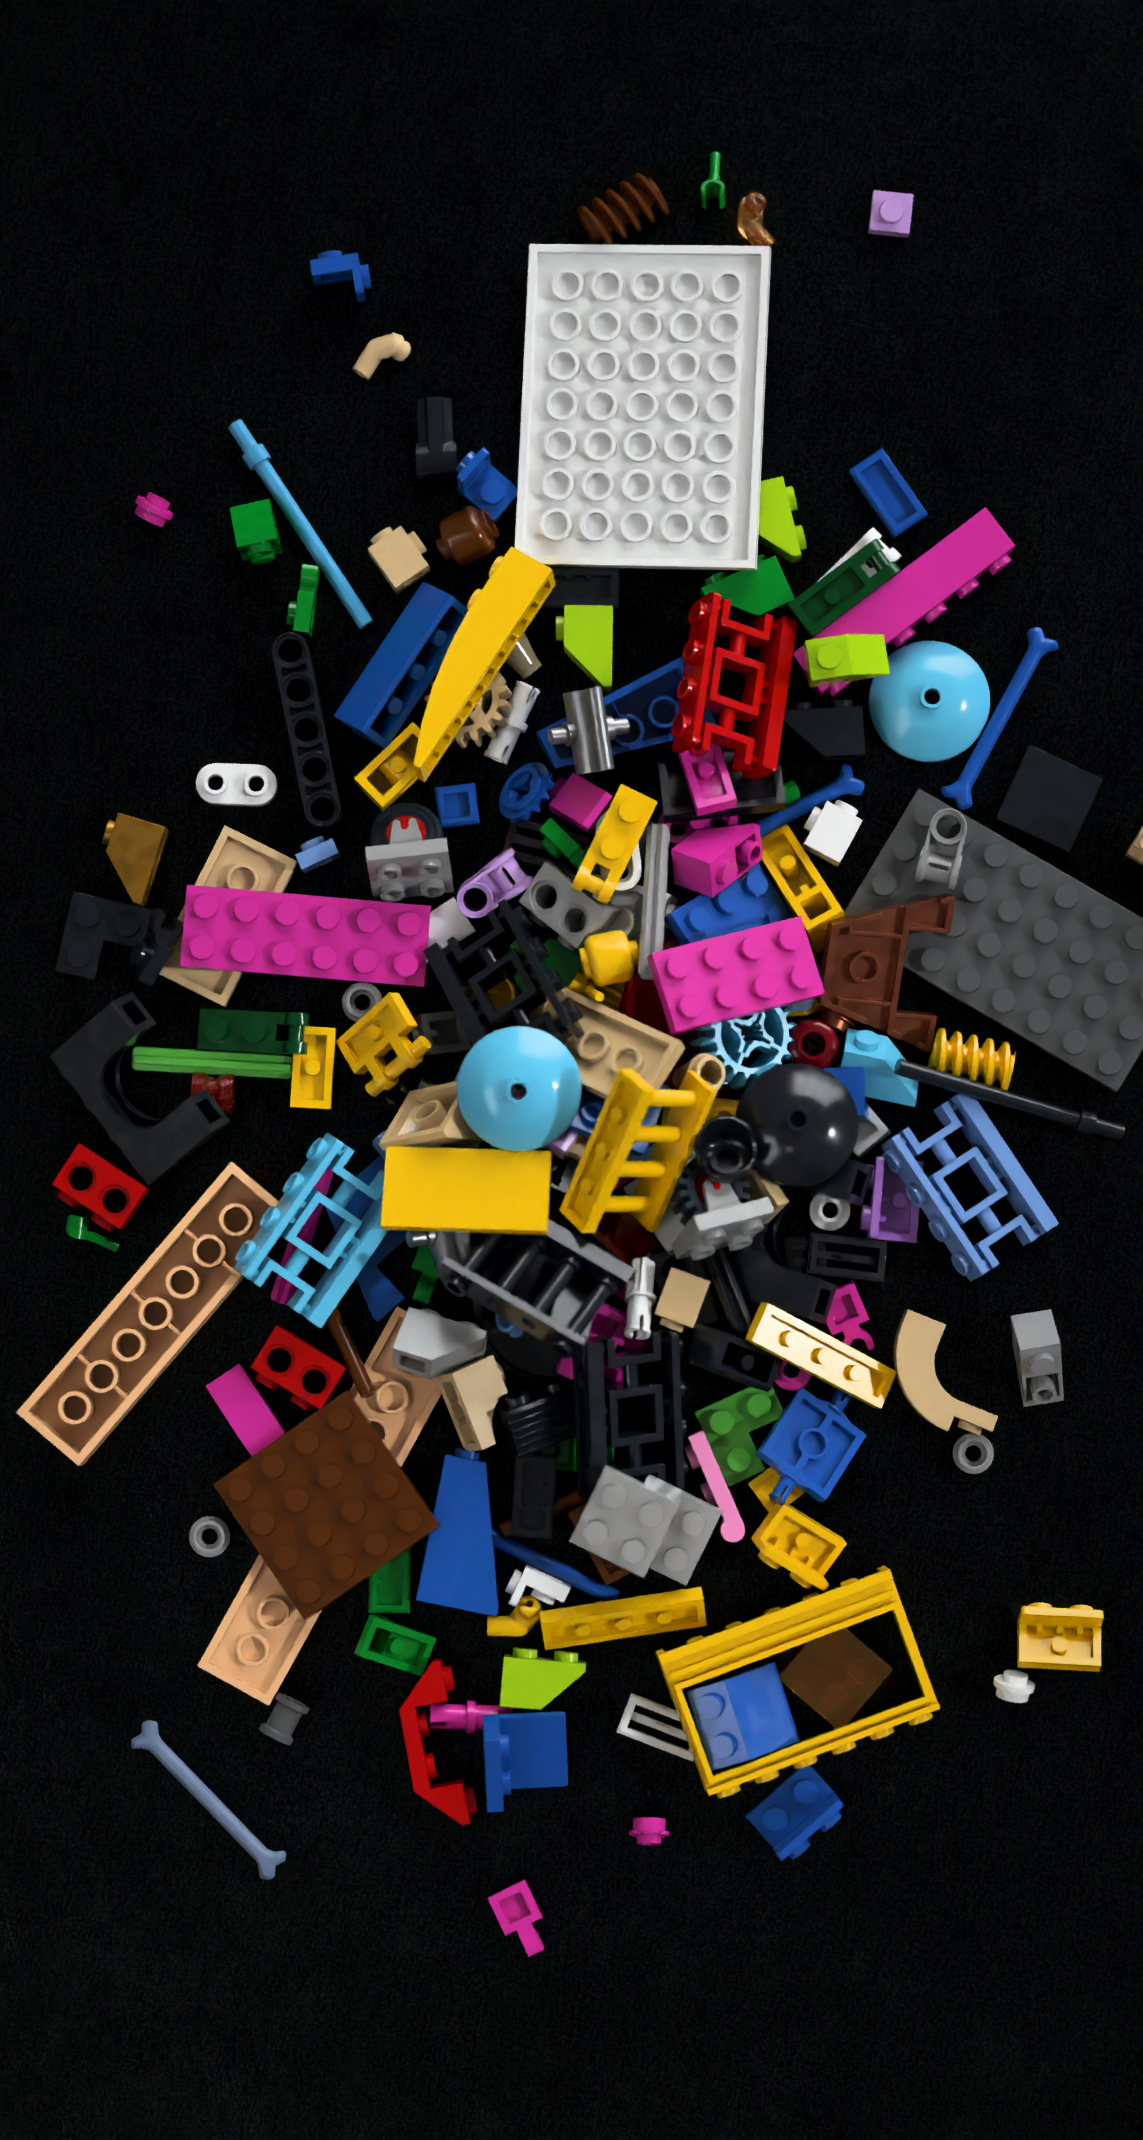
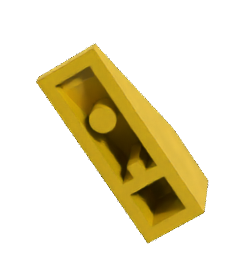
M786 824L761 837L763 848L761 861L792 916H801L809 943L815 953L818 954L824 951L828 921L843 918L845 914L792 830Z

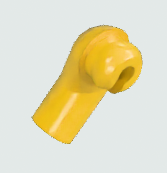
M531 1595L524 1596L509 1616H488L487 1636L521 1637L526 1635L540 1620L539 1611H543L540 1601Z

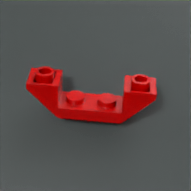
M435 1658L399 1709L412 1784L416 1794L461 1825L471 1823L470 1813L477 1812L473 1787L465 1788L464 1779L432 1785L431 1778L438 1777L433 1753L426 1754L423 1738L430 1737L426 1712L418 1713L417 1707L446 1702L449 1699L448 1691L455 1690L451 1666L443 1667L442 1658Z

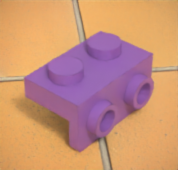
M876 1156L874 1157L873 1165H869L874 1168L867 1188L871 1189L870 1205L862 1206L860 1229L867 1230V1239L917 1243L920 1208L910 1201L906 1193L907 1186L898 1173L896 1174L889 1169L885 1163V1157ZM917 1161V1163L919 1164V1166H920L921 1169L923 1170V1163H924V1162H923V1161Z

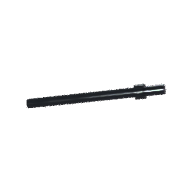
M898 1059L895 1065L894 1074L1068 1125L1072 1127L1073 1132L1087 1136L1094 1133L1118 1141L1124 1136V1125L1098 1118L1095 1112L1079 1108L1077 1111L903 1059Z

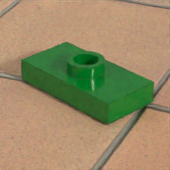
M411 1547L369 1576V1613H410Z

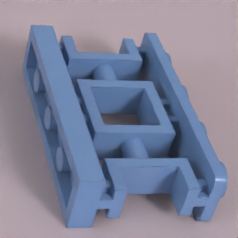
M958 1093L933 1110L944 1128L919 1143L910 1128L907 1127L881 1144V1148L884 1151L883 1157H885L886 1165L892 1172L898 1173L907 1186L906 1193L910 1201L916 1207H921L929 1219L928 1225L934 1237L938 1241L944 1242L951 1252V1261L955 1269L962 1276H967L970 1281H973L999 1264L988 1246L1012 1230L1022 1245L1025 1246L1054 1228L1059 1222L977 1099ZM960 1128L972 1149L957 1158L944 1137ZM930 1147L943 1168L927 1178L914 1157ZM968 1162L989 1196L967 1211H964L943 1177ZM1005 1196L1018 1216L1002 1226L989 1206ZM976 1215L988 1236L972 1246L960 1225Z

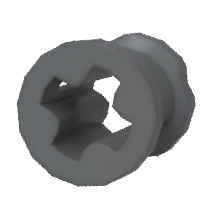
M277 1692L275 1696L277 1703L267 1722L261 1723L259 1730L271 1738L291 1746L294 1740L291 1735L302 1714H307L310 1708L284 1693Z

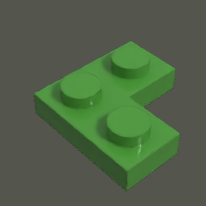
M773 1386L768 1392L747 1387L694 1412L728 1487L766 1470L762 1460L755 1455L757 1449L749 1432L777 1420L783 1412Z

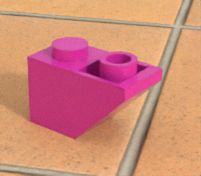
M750 823L696 830L671 849L674 884L712 898L762 860L763 848L761 845L760 825Z

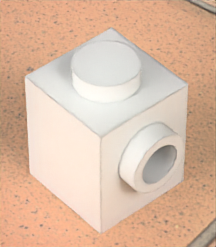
M837 800L835 804L827 801L822 810L814 807L804 826L810 833L802 848L838 867L863 821L856 817L858 810L840 800Z

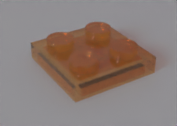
M843 1628L806 1642L779 1674L782 1683L837 1729L848 1724L891 1673L893 1668L849 1630Z

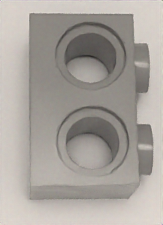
M544 862L519 902L530 910L528 915L532 921L544 928L551 927L559 934L557 940L563 946L577 952L579 948L584 947L587 937L608 932L621 911L610 902L606 905L596 900L597 895L585 889L580 892L570 887L576 875L564 865ZM555 889L557 893L556 903L553 906H551L550 895L552 891ZM584 913L586 916V924L585 927L582 930H580L579 918Z

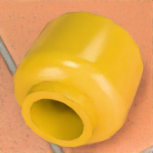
M621 930L591 935L586 938L584 947L578 949L585 980L591 979L597 987L631 980L634 975V965L639 964V949L636 940L628 942L626 934Z

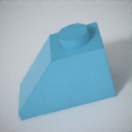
M847 1028L838 1068L862 1067L864 1069L865 1097L915 1107L919 1081L894 1074L897 1060L906 1059L888 1036L878 1035L869 1030L859 1031Z

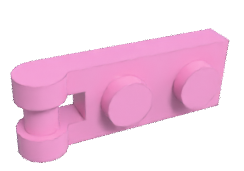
M700 1430L687 1436L690 1445L683 1447L693 1470L701 1467L707 1481L700 1485L706 1501L712 1505H717L718 1508L723 1510L721 1513L723 1520L719 1526L720 1534L728 1542H738L745 1534V1526L704 1431Z

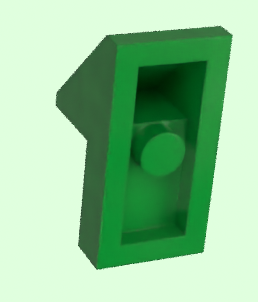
M373 1614L368 1617L354 1654L422 1677L437 1638L397 1624L382 1615Z

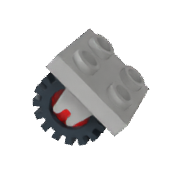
M696 1158L690 1160L682 1170V1174L677 1180L670 1202H676L672 1208L674 1214L677 1215L682 1212L684 1215L680 1222L685 1228L671 1244L676 1259L691 1256L692 1260H700L714 1254L716 1249L729 1247L730 1251H735L749 1246L753 1242V1237L764 1229V1224L774 1213L770 1198L766 1197L750 1201V1194L746 1193L750 1188L748 1180L726 1184L713 1182L703 1175L698 1167Z

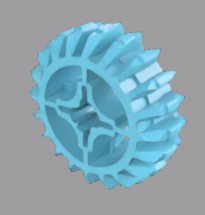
M780 1007L694 1029L693 1031H698V1038H694L689 1044L700 1047L701 1052L697 1055L702 1053L711 1054L723 1063L726 1072L723 1084L729 1083L732 1089H742L743 1087L747 1088L762 1073L782 1065L781 1061H790L792 1055L787 1050V1045L794 1040L789 1037V1030H792L797 1024L787 1022L786 1016L789 1015L791 1010ZM751 1051L761 1052L753 1064L748 1067L741 1066L743 1058L748 1057Z

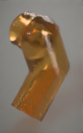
M758 192L748 193L746 197L742 198L738 206L737 228L753 246H770L771 248L776 240L762 227L766 200Z

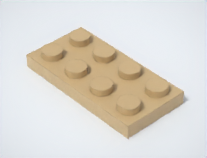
M224 826L195 885L283 893L298 862ZM185 905L178 917L183 922V924ZM182 929L181 933L169 946L172 953L159 975L226 1008L243 972L180 967Z
M563 988L562 992L566 999L568 997L572 998L583 1015L579 1023L585 1034L579 1038L571 1034L567 1037L569 1041L564 1044L578 1066L582 1088L606 1099L619 1068L633 1069L654 1090H659L685 1050L682 1042L576 992ZM543 989L542 992L547 1001L529 1013L531 1019H535L548 1010L560 1021Z

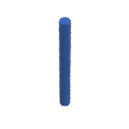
M492 1528L493 1545L495 1548L602 1601L617 1600L621 1591L609 1585L606 1586L605 1583L512 1537L505 1539L502 1532Z

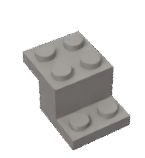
M606 1465L573 1532L570 1542L644 1578L648 1569L651 1568L686 1586L723 1510L651 1474L642 1483Z

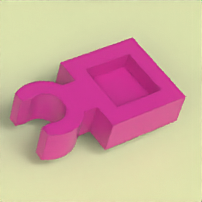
M853 1280L837 1286L826 1320L831 1335L843 1331L842 1343L850 1346L854 1339L861 1338L865 1341L868 1350L873 1349L874 1343L868 1331L859 1327V1324L868 1321L869 1317Z

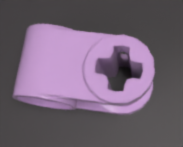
M512 848L493 858L480 871L460 885L457 894V905L465 916L481 918L498 907V902L505 898L509 901L529 887L534 878L524 873L513 857L515 851ZM503 868H505V869L507 870V872L510 874V876L512 877V879H513L514 881H512V880L509 878V876L507 875V873L505 872V870H504ZM471 888L481 889L487 896L486 903L478 908L469 906L464 900L466 891Z

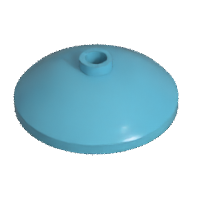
M938 641L915 642L892 653L888 657L890 675L873 678L869 692L870 717L880 738L896 753L921 762L947 760L968 749L984 729L990 710L988 683L978 664L961 649ZM927 691H935L939 696V702L936 704L927 703L924 699V694Z
M525 1026L506 1027L483 1037L466 1055L457 1079L458 1103L467 1124L484 1141L498 1148L511 1151L537 1149L561 1136L576 1116L582 1093L579 1069L569 1050L549 1033ZM521 1083L526 1087V1095L523 1098L518 1099L511 1095L510 1088L513 1084Z

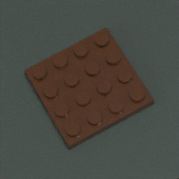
M348 1390L213 1484L304 1620L310 1619L441 1526Z

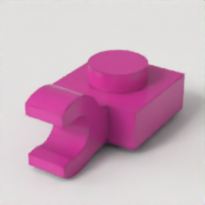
M525 1879L488 1897L505 1936L517 1931L529 1957L544 1950L543 1948L545 1947L532 1923L543 1916Z

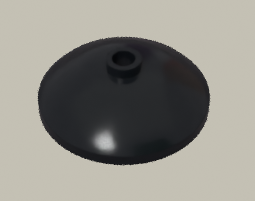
M784 1064L762 1073L746 1088L736 1110L735 1117L747 1123L753 1130L758 1149L757 1162L753 1169L769 1181L784 1186H810L828 1179L847 1162L858 1137V1113L847 1088L831 1073L809 1064ZM793 1114H801L804 1116L806 1123L802 1127H794L790 1122V1117Z

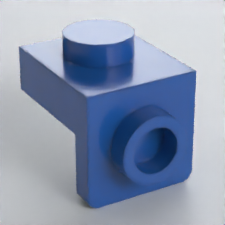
M326 251L318 254V259L310 260L314 285L354 279L357 302L365 301L364 289L371 288L368 264L360 265L358 253L342 255L341 251Z

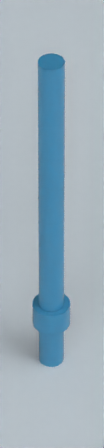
M242 419L232 423L228 429L245 453L242 458L250 470H256L359 629L361 630L370 625L373 619L270 464L271 456L263 444H257Z

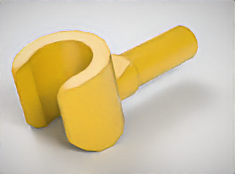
M579 970L574 973L573 981L565 987L597 1002H601L604 999V994L595 989L596 986L592 980H585L583 973Z

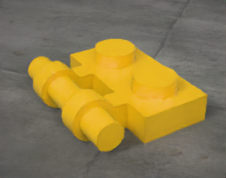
M389 992L336 1040L338 1047L354 1074H365L368 1070L373 1078L365 1085V1089L373 1097H377L383 1090H391L399 1082V1076L408 1068L414 1069L423 1061V1055L431 1048L430 1041L422 1035L412 1043L407 1035L418 1025L399 993ZM394 1049L397 1057L387 1065L383 1057L390 1050Z

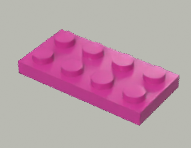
M801 916L654 952L647 957L671 1035L819 998L825 994Z

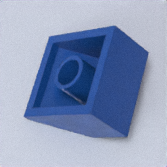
M775 1661L699 1683L686 1691L711 1771L754 1759L800 1740Z

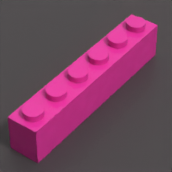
M985 507L812 639L844 634H884L886 647L893 643L898 648L915 635L912 627L923 619L929 624L948 609L944 604L956 594L962 599L980 585L976 580L988 570L994 575L1009 564L1012 560L1008 555L1014 549L1015 544ZM802 646L793 653L792 663L808 682ZM851 681L812 687V689L819 698L827 692L833 697L847 687Z

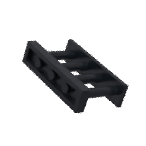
M550 1219L548 1221V1235L511 1234L522 1240L525 1246L496 1285L475 1273L503 1234L484 1233L461 1265L445 1256L441 1262V1282L444 1283L450 1292L460 1297L464 1295L549 1344L552 1351L560 1357L566 1359L571 1357L579 1363H582L585 1359L587 1339L581 1336V1334L607 1297L616 1295L626 1301L635 1285L636 1269ZM546 1254L558 1261L560 1266L530 1306L510 1293L536 1257ZM580 1274L594 1282L595 1287L568 1325L564 1326L545 1314L573 1275Z

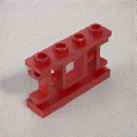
M711 592L697 600L692 605L688 615V622L691 626L689 640L684 647L682 655L685 666L683 678L677 689V698L679 699L678 712L671 728V735L674 737L672 751L681 754L687 750L690 751L691 756L698 757L709 751L710 742L734 750L732 770L738 772L742 770V777L757 781L777 770L798 621L786 616L773 620L772 615L765 613L753 621L752 628L730 620L731 600L726 598L720 600L721 594ZM715 634L730 639L729 650L720 647L713 649ZM746 645L754 648L760 647L759 661L744 656ZM721 667L745 675L742 703L718 694ZM704 708L719 713L717 726L708 722L702 724ZM735 719L744 723L749 722L748 736L733 732Z

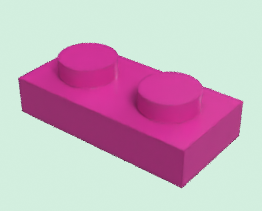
M710 742L709 751L698 757L691 756L690 751L687 750L681 754L678 753L697 816L737 807V798L720 745Z

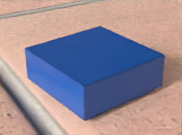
M475 783L435 788L438 820L442 829L480 824Z

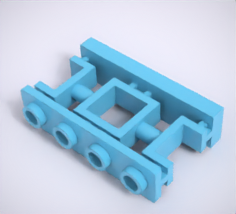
M329 1133L323 1139L318 1138L311 1145L306 1155L307 1162L299 1173L294 1172L288 1178L283 1187L285 1194L276 1207H269L263 1214L259 1223L260 1230L252 1241L247 1240L241 1246L236 1255L237 1263L234 1266L235 1270L259 1287L262 1286L272 1270L298 1287L287 1305L319 1328H322L389 1231L382 1230L381 1228L384 1171L380 1169L369 1186L343 1168L355 1151ZM327 1167L344 1179L331 1199L314 1188ZM357 1189L375 1200L361 1220L344 1209ZM319 1202L345 1219L323 1253L296 1236ZM280 1235L297 1247L284 1267L266 1256ZM310 1257L328 1268L314 1288L297 1277Z

